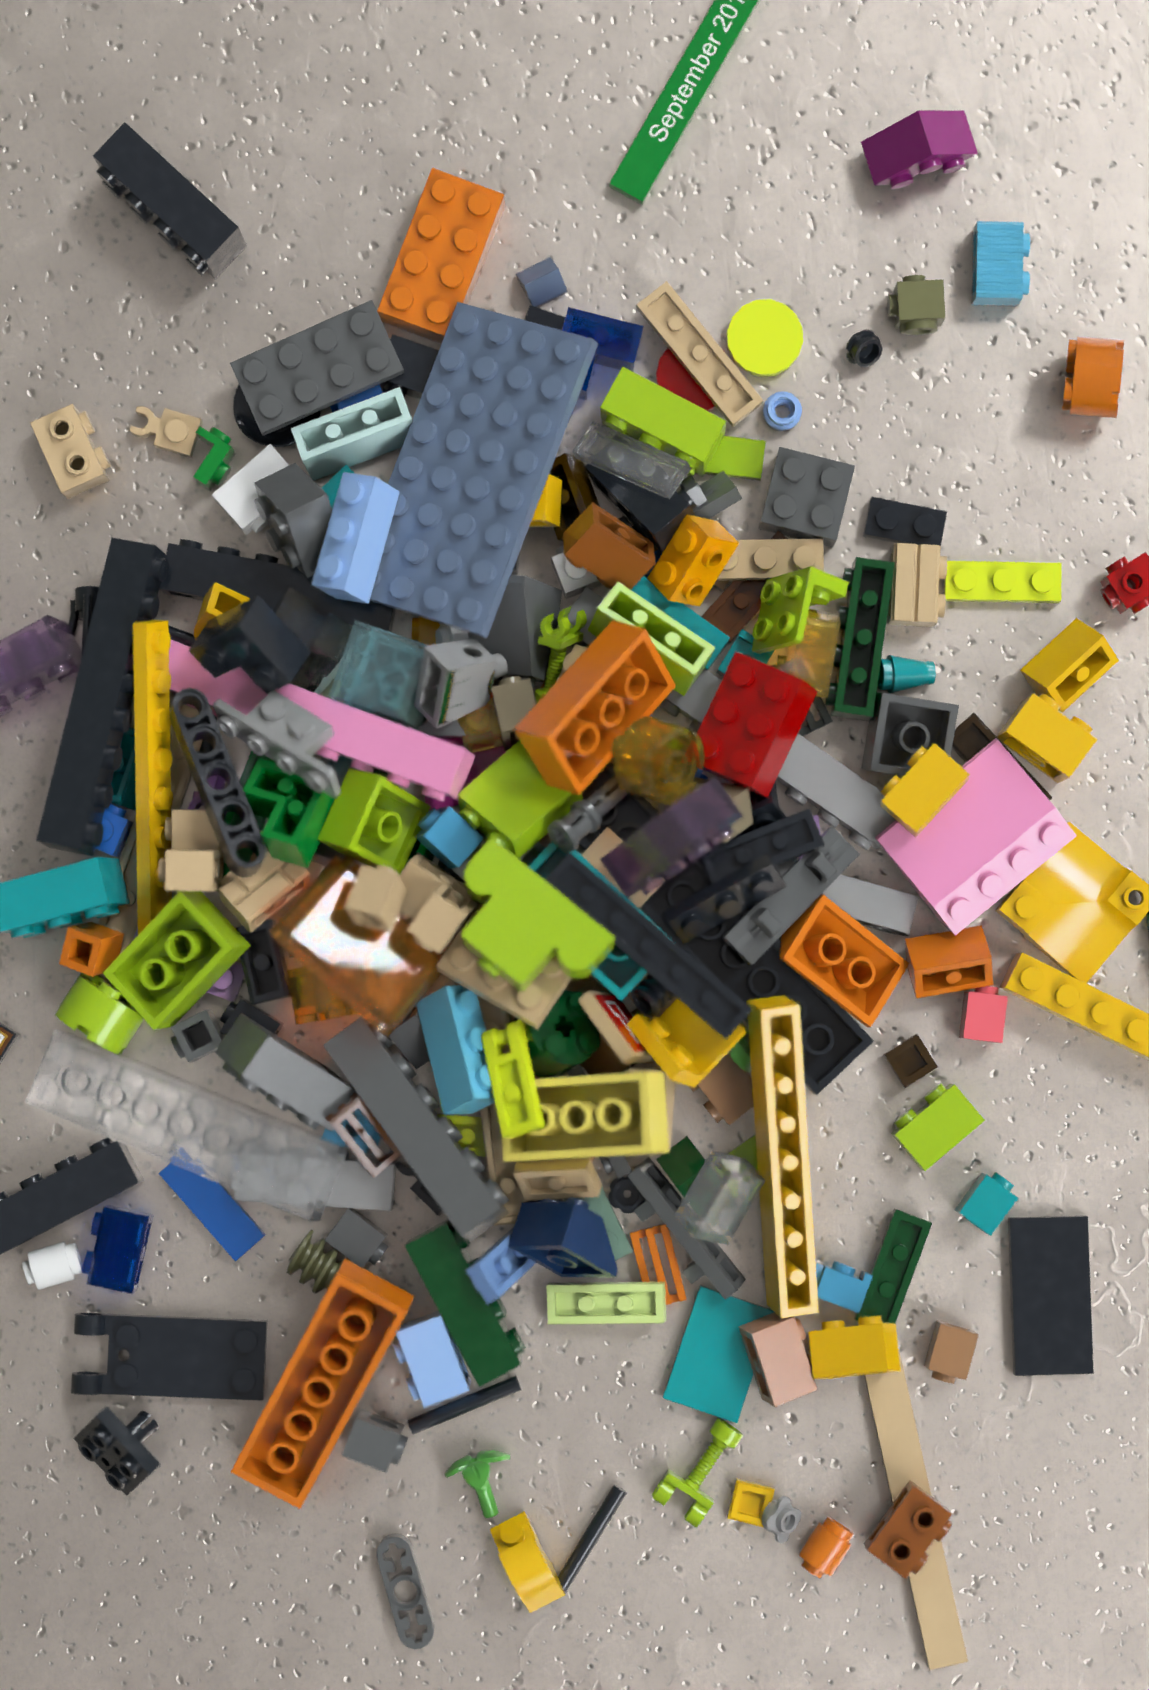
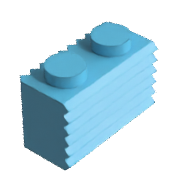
M976 222L973 228L972 305L1018 306L1023 295H1028L1030 273L1029 271H1023V257H1029L1030 233H1024V222Z

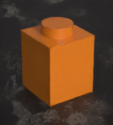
M92 921L70 926L67 928L59 964L92 977L101 975L120 955L124 933Z

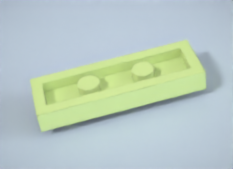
M665 1282L549 1283L546 1285L548 1324L666 1322Z

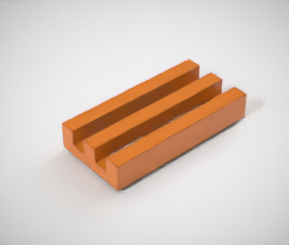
M666 1224L629 1232L642 1282H650L639 1238L647 1237L658 1282H665L666 1305L687 1300L669 1228ZM658 1233H662L677 1291V1293L669 1295L654 1236Z

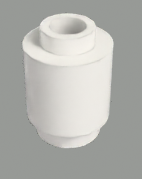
M65 1242L30 1251L28 1252L29 1260L22 1262L28 1284L35 1283L38 1290L74 1280L75 1275L84 1272L76 1243L66 1245Z

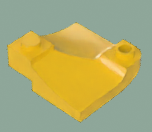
M1067 822L1076 834V837L1016 885L995 911L1023 933V937L1070 976L1087 984L1128 933L1149 912V884L1132 870L1117 862L1071 822ZM1131 891H1137L1140 894L1141 901L1138 905H1132L1129 902L1128 895Z

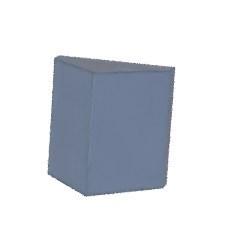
M551 257L516 274L531 306L538 307L567 292L559 268Z

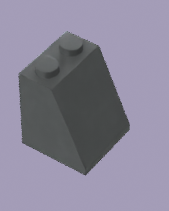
M511 575L487 638L468 633L469 639L477 640L491 655L501 654L507 662V674L494 679L493 685L498 686L499 681L509 677H521V680L530 678L532 688H535V681L545 682L552 648L538 643L539 636L543 635L540 625L543 618L554 613L551 626L553 630L557 629L562 590L525 575Z

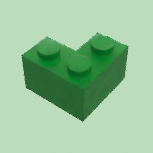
M259 758L243 791L253 814L269 819L261 837L272 858L308 868L321 842L317 839L335 798L324 791L321 793L314 791L300 776L295 773L287 774L276 763Z

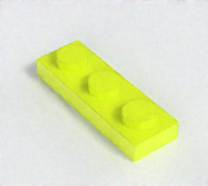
M947 561L946 579H944L946 601L1060 603L1062 563Z

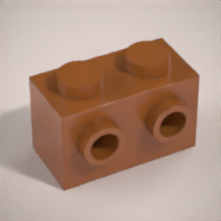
M593 502L563 533L564 555L573 566L579 569L585 568L594 574L599 582L607 588L612 589L617 582H620L631 590L655 565L653 542Z
M910 1480L867 1538L864 1546L868 1552L906 1579L910 1572L917 1574L924 1566L929 1557L926 1550L934 1539L940 1542L952 1526V1522L949 1519L953 1514L946 1506Z

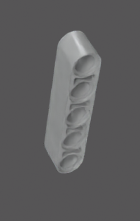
M787 861L775 867L782 876L795 862ZM807 866V868L821 881L822 874L814 867ZM841 874L822 893L862 926L901 936H909L918 901L917 896Z

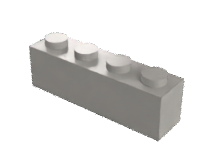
M248 1145L247 1152L237 1153L234 1200L391 1211L394 1204L396 1162L391 1163L379 1175L373 1178L357 1159H349L348 1151L326 1150L325 1157L310 1156V1149L288 1147L285 1155L271 1154V1146ZM365 1153L373 1165L379 1162L373 1153Z

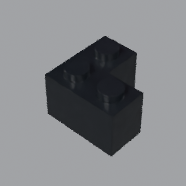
M259 595L210 619L189 649V652L214 678L241 667L266 694L291 683L311 652Z

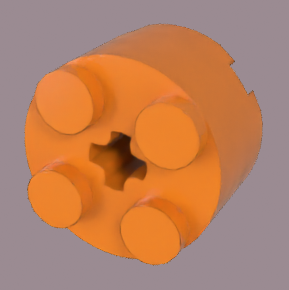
M1077 337V340H1069L1066 373H1073V378H1065L1062 410L1070 411V415L1117 418L1124 340Z

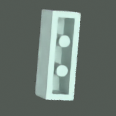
M400 387L293 427L291 431L302 462L314 481L340 471L345 465L351 467L401 448L410 425L413 423V418Z

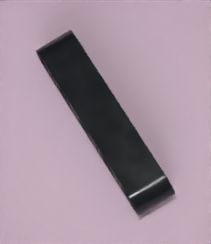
M183 689L176 694L170 712L172 727L228 868L237 876L250 877L258 872L265 858L266 848L207 698L197 689ZM186 704L193 705L199 711V715L192 718L185 717L180 713L179 707ZM198 740H205L212 745L213 751L206 754L199 753L193 747V743ZM211 776H220L225 779L228 786L225 789L216 790L209 786L207 779ZM226 812H234L240 816L242 823L238 826H229L224 823L221 815ZM240 848L251 849L256 855V860L250 863L242 862L236 856V851Z

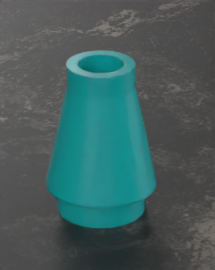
M888 655L886 659H881L878 688L879 690H887L888 693H894L922 685L934 684L936 679L935 664L933 661H920Z

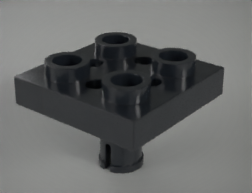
M106 1406L73 1439L78 1443L81 1454L89 1461H95L105 1472V1478L108 1483L127 1496L161 1465L142 1444L158 1430V1424L153 1419L142 1429L141 1425L151 1415L145 1411H140L125 1426Z

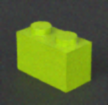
M942 1083L938 1084L923 1097L927 1103L916 1113L910 1108L894 1122L897 1129L891 1134L921 1170L926 1171L985 1121L955 1084L950 1083L946 1087Z

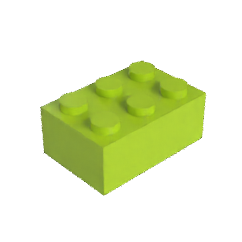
M623 366L600 407L601 423L606 425L604 430L617 439L621 437L624 441L628 437L640 443L639 447L643 452L653 458L659 459L660 455L674 461L672 466L687 476H693L694 473L702 477L704 476L710 461L725 436L726 420Z
M179 891L103 974L151 1028L159 1030L174 1026L251 945L202 891Z

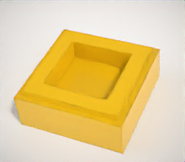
M736 1478L727 1518L763 1527L762 1515L766 1506L772 1502L775 1488Z

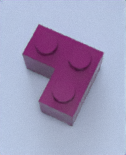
M918 110L861 141L874 185H891L892 189H899L914 182L913 176L919 173L927 174L938 169H942L945 174L958 171L966 166L964 161L978 154L964 110Z

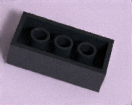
M126 122L93 155L99 166L96 173L103 179L102 183L117 198L124 194V198L131 205L130 209L145 224L152 220V224L159 231L158 235L174 250L180 246L182 253L187 257L186 261L200 275L203 276L207 271L216 279L247 247L239 227Z

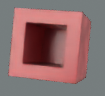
M991 986L975 988L974 992H964L959 1038L1002 1043L1008 996L998 995V987Z

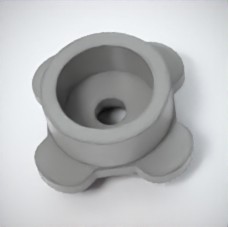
M786 1496L770 1502L762 1515L763 1527L774 1533L775 1540L779 1543H784L788 1540L789 1534L796 1529L797 1524L801 1520V1511L793 1508L790 1498Z

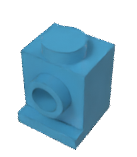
M837 1261L833 1262L832 1267L816 1263L818 1298L859 1313L873 1276L868 1272L861 1271L860 1276L856 1277L854 1276L855 1268Z

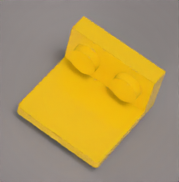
M678 998L659 1018L655 1016L652 1019L636 1014L626 1024L670 1080L694 1088L746 1034V1029L740 1023L726 1040Z

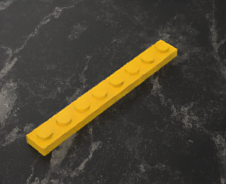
M150 620L133 623L138 935L172 900V891H165V882L159 881L160 858H165V850H170L172 841H166L165 821L167 817H171V806L173 803V793L171 790V765L173 757L170 751V728L172 724L170 721L169 689L171 687V675L169 673L171 637L168 620Z

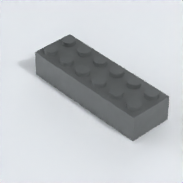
M359 1017L323 1044L324 1048L463 1238L473 1241L509 1214V1211L504 1206L509 1201L508 1197L496 1182H493L492 1179L486 1181L482 1176L481 1172L486 1167L475 1152L468 1147L463 1150L458 1143L463 1136L454 1123L447 1119L445 1115L442 1117L438 1116L435 1109L440 1104L427 1087L425 1088L421 1083L417 1086L412 1080L417 1073L407 1059L401 1056L399 1052L393 1054L389 1047L395 1043L387 1035L386 1030L381 1025L379 1026L375 1020L369 1023L364 1018Z

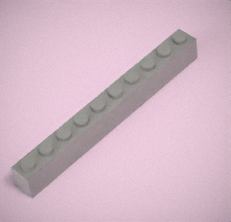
M588 587L584 589L574 603L568 616L569 622L575 625L578 611L584 610L587 615V623L580 630V632L584 633L583 640L572 644V647L576 644L588 648L597 638L587 630L596 609L604 598ZM704 669L685 696L673 689L659 707L674 717H677L679 713L692 721L689 727L697 733L722 680ZM797 734L776 779L787 787L784 793L802 806L809 802L818 808L819 812L817 815L830 826L836 828L838 824H841L851 831L848 838L863 849L868 850L870 846L875 849L880 848L881 845L875 837L896 821L881 807V800L884 798L880 793L881 791L800 734Z

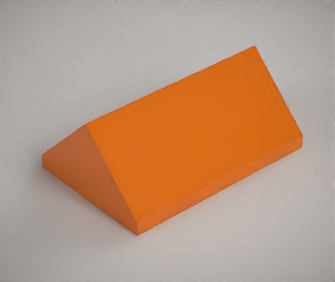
M821 894L781 936L780 959L867 1028L872 1027L910 964L824 894Z

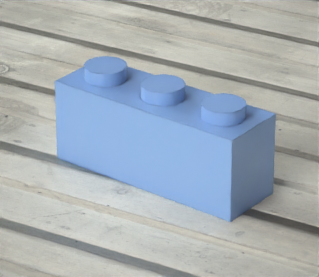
M343 472L312 581L313 586L336 599L369 604L400 492L375 476Z

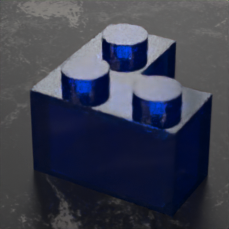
M568 307L562 331L588 337L598 343L578 396L579 399L587 400L596 364L619 370L623 366L634 372L643 338L644 326Z

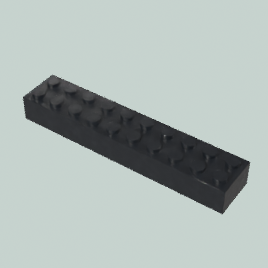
M611 761L606 764L582 791L583 800H587L619 771ZM636 788L602 817L600 828L594 833L588 832L578 841L585 851L609 827L655 870L665 882L641 906L640 910L677 945L691 953L698 963L746 1004L747 1000L786 996L800 1006L804 1085L814 1095H818L874 1042L841 1006L780 959L781 942L779 939L753 965L748 966L721 938L749 908L685 944L681 942L667 922L663 911L711 885V882L698 853L679 833L662 830L659 812ZM747 1015V1016L745 1017V1019H744V1021H745L747 1024H748V1015Z

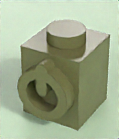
M910 275L903 277L901 282L896 283L893 294H888L887 310L888 317H895V328H900V333L927 335L937 332V326H942L946 318L943 279L926 280L924 275Z

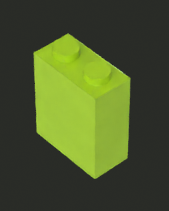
M520 740L457 794L460 809L459 815L472 828L478 829L487 837V841L492 837L518 859L548 833V826L553 821H560L570 812V806L574 802L583 800L582 793L577 795L547 785Z

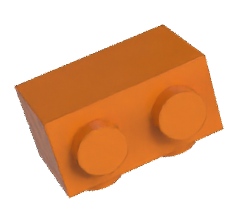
M982 925L964 928L957 935H954L951 931L905 939L906 961L910 963L907 969L916 998L993 985L992 956Z

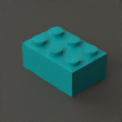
M95 857L0 883V933H10L11 939L19 937L29 938L45 934V926H48V929L56 927L62 929L82 924L81 916H85L86 919L94 917L100 919L119 914V906L130 904L119 858Z

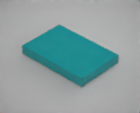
M700 1285L662 1397L738 1423L754 1375L739 1326L769 1315L774 1311L734 1296H730L725 1300L718 1291Z

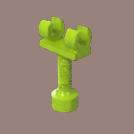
M571 606L561 610L558 614L559 628L552 629L551 623L554 619V613L546 616L541 621L540 629L543 635L539 636L538 643L552 649L546 672L545 686L535 690L536 704L555 684L563 668L567 647L583 640L584 633L580 632V630L587 623V615L584 610L577 612L575 625H572L568 619Z
M717 1418L710 1428L709 1432L713 1436V1442L705 1450L706 1452L703 1453L704 1455L699 1459L700 1462H697V1465L693 1468V1472L691 1471V1475L688 1476L689 1478L683 1479L668 1469L652 1493V1498L663 1506L670 1499L676 1487L694 1498L695 1501L688 1509L684 1520L696 1528L714 1504L713 1498L701 1491L699 1485H702L701 1482H704L708 1472L711 1471L710 1469L713 1468L717 1459L720 1458L719 1456L722 1455L721 1453L724 1452L723 1449L727 1447L735 1449L744 1436L738 1429L721 1418Z

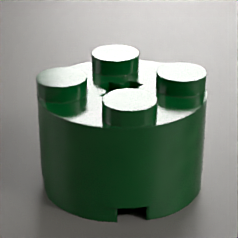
M564 989L538 1029L523 1022L528 1039L527 1046L532 1070L535 1076L540 1078H557L587 1060L600 1047V1032L578 1003V999L584 995L583 993H574ZM515 1017L514 1020H513V1022H514V1021H517V1020H520V1019H518L517 1017Z

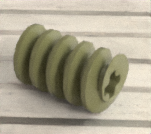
M311 1229L289 1258L290 1262L286 1273L292 1275L301 1269L302 1273L299 1282L304 1285L314 1279L312 1292L317 1294L325 1288L328 1290L343 1260L338 1263L336 1262L338 1250L335 1248L327 1253L323 1252L326 1243L324 1238H321L314 1244L310 1243L314 1232Z

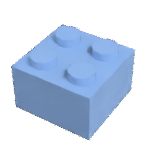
M439 1311L400 1325L396 1332L397 1336L392 1343L399 1362L407 1361L411 1373L406 1380L414 1401L421 1399L425 1408L469 1391L472 1382L462 1354Z

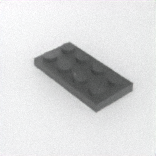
M372 300L230 363L262 436L404 374V369Z

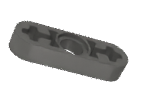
M401 1534L387 1535L378 1546L377 1561L397 1632L405 1646L411 1649H421L432 1640L434 1621L413 1547L408 1538ZM390 1543H395L398 1549H405L406 1552L400 1557L402 1570L410 1566L412 1572H401L390 1578L388 1572L396 1571L393 1558H386L384 1553L388 1552ZM408 1580L416 1586L417 1595L413 1600L403 1602L395 1596L394 1587L400 1581ZM421 1604L423 1610H416L415 1615L418 1624L426 1625L427 1629L423 1630L421 1639H416L414 1634L406 1633V1630L411 1625L409 1612L401 1616L399 1610H412Z

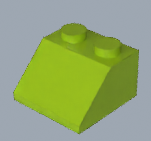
M349 768L340 787L341 793L335 798L317 840L339 853L373 868H376L378 865L387 866L397 871L400 875L417 840L415 836L421 830L418 823L429 812L431 806L381 775Z

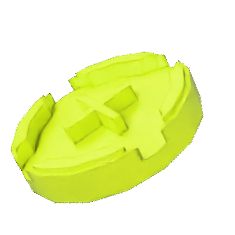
M772 299L754 300L742 306L732 317L726 334L727 349L733 362L757 377L776 376L788 370L798 358L803 345V328L796 313L785 304Z

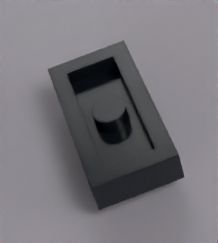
M871 497L863 537L894 543L941 546L947 511Z

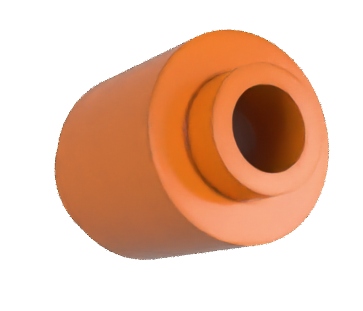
M827 1516L823 1524L820 1522L817 1524L799 1552V1555L804 1559L801 1566L820 1579L824 1573L832 1576L852 1544L849 1541L854 1533L838 1521Z

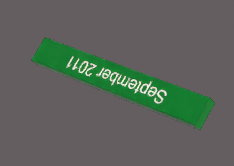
M714 0L609 183L610 188L643 205L760 0Z

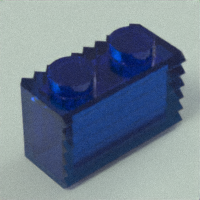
M111 1205L104 1206L102 1213H95L91 1227V1235L97 1236L94 1251H87L82 1268V1273L88 1274L86 1284L129 1294L137 1291L154 1217L153 1214Z

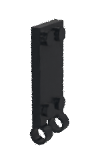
M75 1313L74 1334L88 1336L109 1335L107 1373L72 1372L71 1393L78 1395L110 1394L263 1401L268 1320ZM120 1350H127L129 1352L128 1360L124 1361L119 1358Z

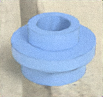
M783 391L772 394L766 400L763 408V415L767 424L773 429L780 431L793 428L799 422L802 414V407L797 397ZM778 406L788 408L789 415L786 418H780L776 415L775 409Z

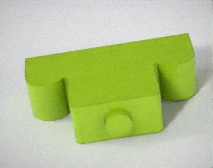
M492 837L468 863L464 875L468 895L474 901L485 905L462 931L463 944L479 958L477 965L491 977L496 978L499 974L517 990L525 991L551 959L557 956L559 967L565 975L581 979L589 976L615 947V937Z

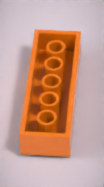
M344 1259L237 1458L231 1473L301 1509L406 1316L414 1295Z

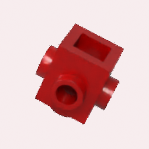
M1146 552L1130 562L1124 556L1105 568L1109 575L1100 581L1103 586L1100 592L1111 609L1117 608L1120 614L1131 609L1136 614L1149 606V556ZM1127 582L1132 585L1133 589L1127 585Z

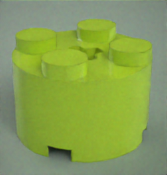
M84 973L79 974L55 1014L59 1020L73 1030L78 1029L87 1035L86 1038L118 1055L119 1053L122 1054L124 1049H126L144 1021L142 1016L113 984L110 985L104 982V978L100 975L92 977Z

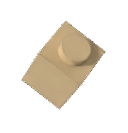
M361 865L344 908L356 925L391 933L408 890L399 877L398 872L383 865H378L376 868Z

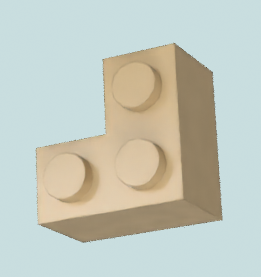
M172 810V817H167L165 821L166 841H172L170 850H165V858H160L159 881L165 882V891L218 890L221 887L220 882L224 877V856L206 810Z
M418 853L408 862L399 875L408 890L399 915L407 919L410 917L414 919L407 931L414 935L413 939L419 946L428 951L435 950L440 953L457 936L479 903L468 895L465 885L421 853Z

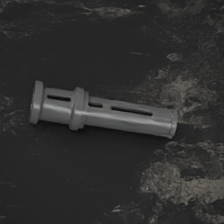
M630 759L622 769L606 781L587 800H577L570 806V812L560 821L555 820L548 826L549 836L555 845L565 852H573L578 847V841L588 832L594 833L600 828L602 817L623 800L638 784L647 779L648 772L645 766L636 759Z

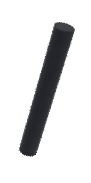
M513 1376L407 1420L408 1425L414 1435L521 1391V1385L517 1376Z
M615 1484L558 1575L565 1594L627 1494L625 1490Z

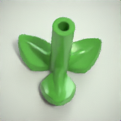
M483 1450L478 1452L476 1458L473 1459L470 1455H466L455 1461L444 1475L448 1478L463 1471L462 1475L467 1484L476 1490L484 1518H492L499 1511L489 1482L490 1463L510 1460V1454L495 1450Z

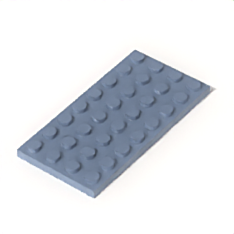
M457 302L413 417V423L410 425L388 485L400 493L370 601L487 638L598 343L588 337Z

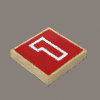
M588 991L578 999V1003L621 1063H652L654 1061V1058L626 1025L633 1018L632 1014L622 1001L620 1002L611 992Z

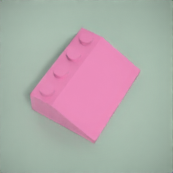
M996 738L961 766L970 774L969 780L917 837L912 835L897 820L875 837L940 923L954 935L962 931L1076 837V834L1056 807Z

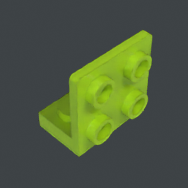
M812 566L766 579L760 594L761 607L759 617L753 628L754 640L752 651L761 654L800 644L804 636L809 607L827 605L829 601L846 597L849 582Z

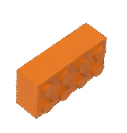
M431 169L377 310L383 323L442 344L457 302L469 304L506 207L505 194L438 169Z
M612 620L519 722L514 730L547 785L580 795L671 693L676 684L646 629Z

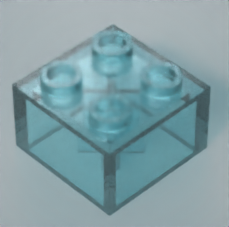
M355 620L329 696L332 700L407 725L415 702L424 648L429 645Z

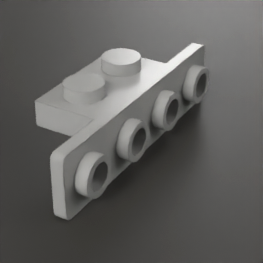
M275 690L270 692L247 715L221 699H218L213 704L218 719L216 721L217 726L225 735L230 738L236 736L244 741L255 754L259 756L265 754L273 759L287 774L295 773L300 776L314 791L318 793L324 791L333 798H336L341 793L335 771L313 757L334 736L332 726Z

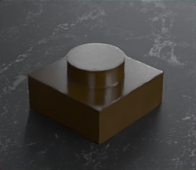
M914 1034L883 1054L904 1088L938 1067L918 1034Z

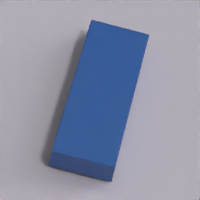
M190 1147L159 1172V1175L235 1262L266 1235Z

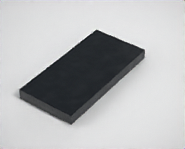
M1088 1216L1008 1217L1013 1374L1015 1376L1094 1374Z

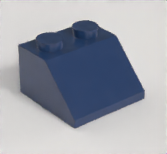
M572 1197L566 1198L565 1202H557L551 1199L539 1200V1202H522L508 1247L561 1277H616L618 1272L603 1217L589 1210L587 1202Z

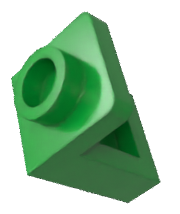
M199 426L195 433L200 440L210 445L212 449L193 478L199 485L211 492L215 484L221 486L227 479L232 469L228 464L236 453L232 446L229 445L232 439L215 427L207 431Z

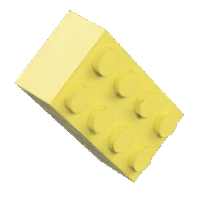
M634 1072L535 1079L545 1128L510 1139L502 1137L503 1162L669 1153L665 1072Z

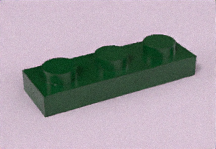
M894 1208L870 1272L873 1277L859 1313H855L854 1320L858 1321V1318L882 1316V1323H896L932 1222Z

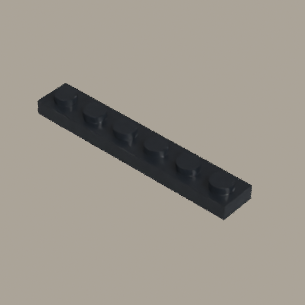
M570 852L545 880L615 937V945L726 1040L751 1012L752 1008Z

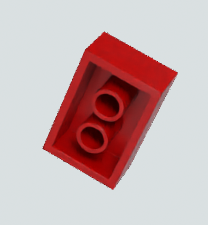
M735 651L685 759L702 770L739 786L748 787L750 791L768 798L818 691L799 677Z

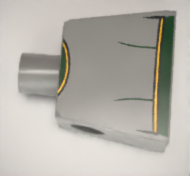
M474 639L426 646L424 648L414 706L436 729L485 706L490 700L494 679L507 674V662L499 653L491 655Z

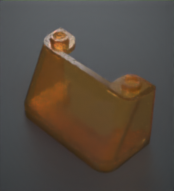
M335 855L275 921L269 932L279 944L384 1036L389 1037L442 975L438 972L436 965L450 946L447 945L440 953L435 950L428 951L414 941V935L407 931L410 924L400 915H398L391 933L356 925L344 906L360 866L347 855L343 860Z

